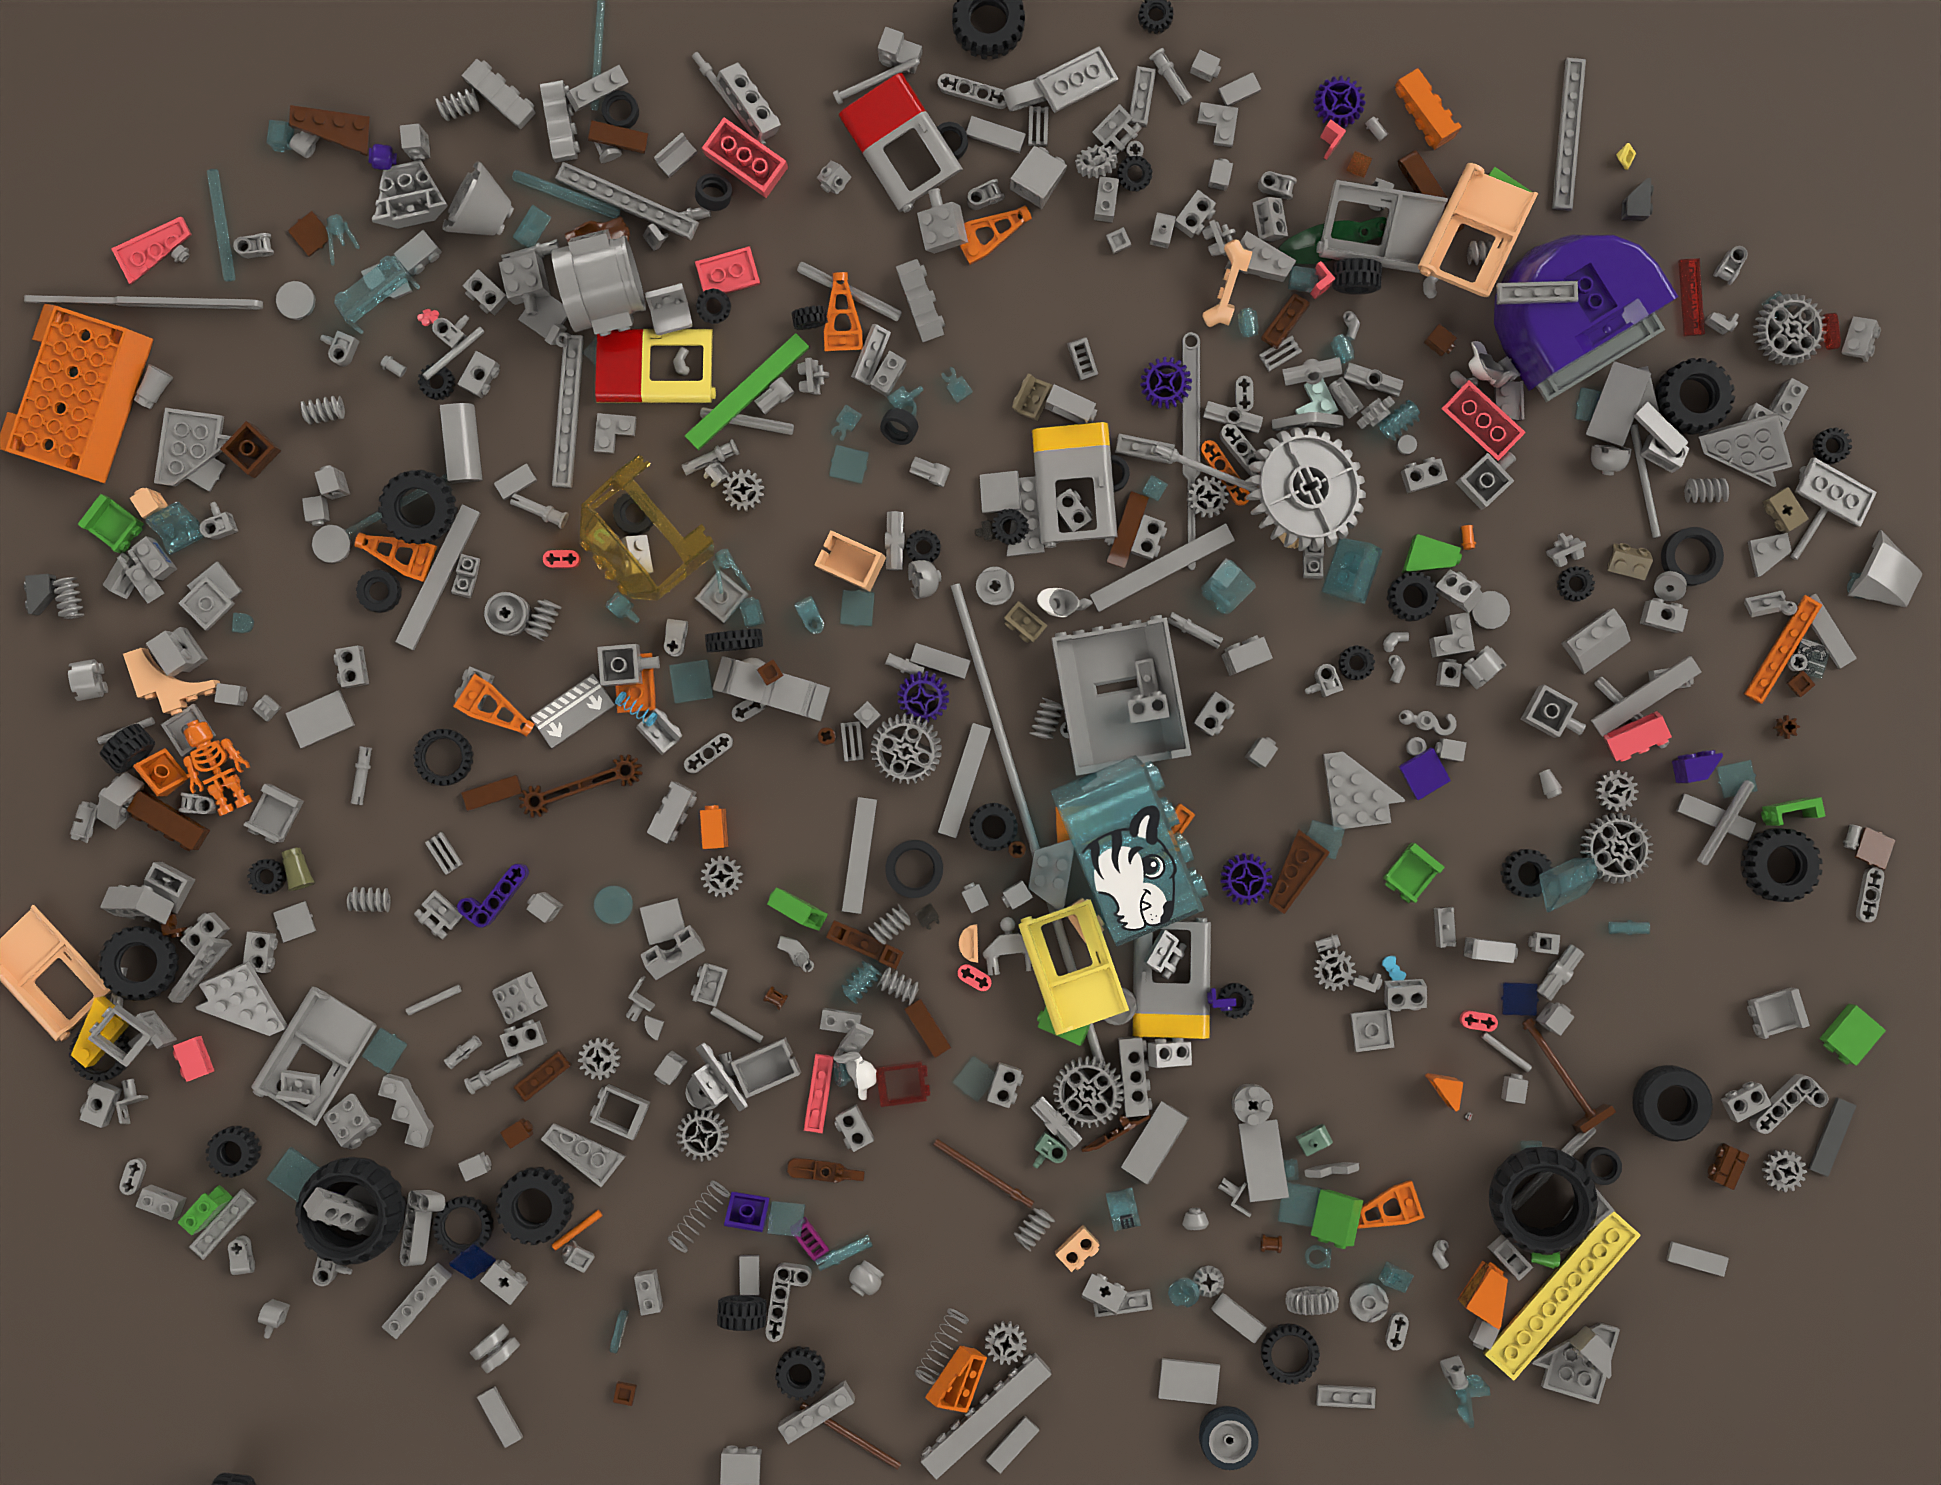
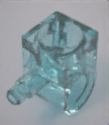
M902 386L887 398L893 408L903 409L905 406H911L913 408L911 414L916 417L917 406L913 399L920 395L924 389L919 386L908 393Z
M618 591L604 605L620 619L627 616L635 623L640 621V618L631 611L634 604Z

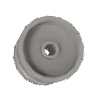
M511 592L495 594L488 600L485 606L484 617L486 623L492 630L505 636L521 634L525 631L524 628H528L529 624L527 622L531 621L532 612L529 604L523 598ZM510 611V615L507 618L506 613Z
M504 1324L497 1327L469 1352L475 1360H480L486 1354L488 1355L480 1365L486 1374L495 1367L500 1366L520 1346L515 1337H511L502 1343V1340L509 1334V1330Z

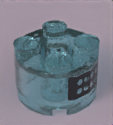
M1132 1187L1106 1193L1114 1232L1141 1226L1139 1215H1136L1138 1210Z

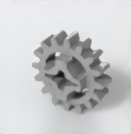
M1095 145L1094 148L1087 147L1088 150H1081V155H1077V160H1075L1078 173H1081L1083 177L1088 175V178L1092 176L1098 178L1099 175L1105 177V173H1112V168H1116V163H1118L1115 150H1111L1110 146L1105 148V145L1101 147Z
M1390 396L1383 401L1378 398L1361 412L1363 417L1356 423L1361 429L1369 424L1374 427L1391 413L1389 408L1395 403Z
M740 469L738 475L732 472L734 477L730 478L727 476L729 483L723 484L727 488V490L723 491L724 495H728L725 499L726 502L732 501L730 506L733 508L737 505L738 511L742 507H744L745 511H748L749 506L755 509L754 503L761 504L759 497H764L761 491L765 487L759 485L763 482L762 479L756 480L758 475L754 473L751 476L750 470H747L745 474ZM746 478L752 480L755 485L748 484ZM738 480L737 485L732 487L734 482ZM743 486L748 489L744 495L739 491L742 490ZM755 494L754 498L749 501L751 495ZM733 496H739L742 503L736 501Z
M1204 476L1203 481L1199 478L1196 480L1197 485L1194 483L1190 485L1193 490L1187 491V494L1191 495L1187 501L1192 502L1189 508L1196 509L1195 515L1201 512L1202 518L1206 514L1211 518L1213 517V512L1217 516L1220 514L1219 509L1225 510L1223 504L1229 502L1225 499L1229 493L1224 492L1226 485L1220 486L1221 480L1215 482L1214 476L1210 480H1208L1207 476ZM1202 486L1201 493L1196 495L1198 488ZM1212 486H1214L1218 490V492L1212 489ZM1206 494H1208L1209 496H1215L1211 498L1209 501L1208 499L1201 498ZM1220 499L1218 505L1213 508L1214 502ZM1198 502L1204 506V509L1198 505Z
M1615 770L1614 773L1607 771L1608 776L1601 775L1602 781L1596 782L1600 786L1594 789V791L1599 792L1596 799H1602L1600 805L1606 804V810H1610L1613 807L1615 812H1618L1619 808L1621 811H1624L1626 806L1632 807L1633 805L1630 801L1637 800L1634 797V793H1639L1638 790H1634V787L1638 784L1631 782L1634 777H1627V772H1622L1620 775V770ZM1617 778L1622 779L1625 782V784L1620 783L1619 779ZM1616 788H1623V789H1620V790L1617 792V794H1614V793L1610 794L1611 792H1614V790H1616ZM1607 798H1612L1614 802H1616V804L1612 803Z
M718 856V861L715 858H711L712 864L705 863L707 870L703 869L701 871L705 873L701 880H706L703 887L709 886L708 893L715 891L716 897L720 893H722L723 897H726V892L730 895L733 894V888L739 890L737 883L743 882L739 879V876H742L743 873L738 872L741 866L734 865L736 863L735 859L730 862L729 856H726L725 860H723L722 856ZM725 864L729 865L733 872L727 870ZM717 865V870L714 874H710L711 869ZM721 871L723 874L731 875L724 878V882L720 878H714V876L721 874ZM735 878L733 884L727 888L729 880ZM711 881H715L717 884H719L720 889L713 886Z
M1334 949L1333 953L1330 950H1326L1327 955L1320 953L1319 955L1322 959H1315L1318 966L1313 967L1318 972L1314 977L1320 978L1317 983L1320 985L1325 983V989L1331 986L1332 991H1335L1336 987L1339 990H1343V984L1350 986L1348 980H1354L1351 973H1356L1355 970L1351 969L1355 965L1354 962H1349L1351 956L1344 957V951L1338 954V949ZM1336 957L1332 962H1325L1329 958ZM1344 962L1347 967V972L1344 971L1342 966ZM1331 967H1336V969H1338V972L1333 973V971L1330 970ZM1322 968H1324L1326 971L1325 978L1322 974ZM1343 978L1341 981L1333 983L1335 979Z
M600 1037L596 1038V1042L591 1039L589 1040V1045H583L585 1051L579 1052L583 1056L578 1059V1062H583L580 1070L586 1069L584 1075L591 1073V1079L598 1076L599 1080H602L603 1075L609 1078L610 1072H616L614 1066H620V1063L616 1061L621 1058L620 1055H616L619 1048L614 1049V1042L608 1044L607 1038L603 1042H601ZM595 1047L594 1053L587 1056L590 1049ZM604 1047L608 1049L611 1054H608L604 1050ZM600 1055V1057H603L604 1060L599 1062V1060H596L595 1057ZM607 1062H611L610 1067L607 1070H604L605 1064ZM589 1064L593 1065L595 1067V1070L592 1069L589 1066Z
M1782 1149L1781 1153L1775 1150V1156L1767 1155L1770 1160L1763 1162L1767 1167L1762 1168V1171L1767 1172L1763 1178L1769 1180L1767 1183L1769 1186H1774L1775 1190L1779 1191L1781 1189L1783 1192H1787L1788 1188L1791 1191H1795V1185L1801 1187L1799 1181H1805L1802 1174L1807 1173L1806 1170L1802 1169L1806 1164L1800 1161L1801 1156L1795 1155L1793 1151L1788 1152L1785 1149ZM1779 1168L1787 1169L1790 1173H1784Z
M1001 1321L1000 1327L995 1323V1330H988L991 1336L985 1337V1340L989 1342L985 1344V1348L990 1349L987 1352L988 1356L994 1355V1362L1000 1359L1001 1365L1004 1361H1007V1364L1010 1365L1012 1359L1018 1362L1017 1356L1023 1357L1021 1350H1026V1345L1022 1344L1027 1342L1026 1337H1022L1024 1331H1018V1324L1012 1327L1011 1321H1009L1008 1325ZM1012 1333L1017 1336L1019 1341L1013 1339ZM1008 1336L1009 1343H1007L1004 1350L1003 1342H1005ZM993 1345L999 1348L1000 1353L994 1349Z

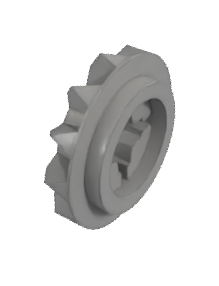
M1204 1266L1196 1271L1193 1277V1285L1200 1295L1212 1297L1218 1295L1223 1289L1224 1278L1216 1267ZM1207 1274H1209L1211 1280H1214L1211 1283L1210 1289L1207 1284H1203L1207 1280Z

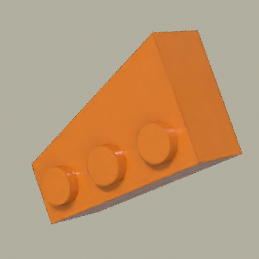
M959 1346L925 1398L935 1407L967 1413L987 1357L975 1348Z

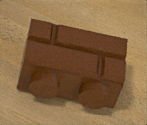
M1723 1143L1716 1150L1715 1156L1717 1158L1714 1164H1711L1708 1168V1178L1734 1190L1749 1154Z

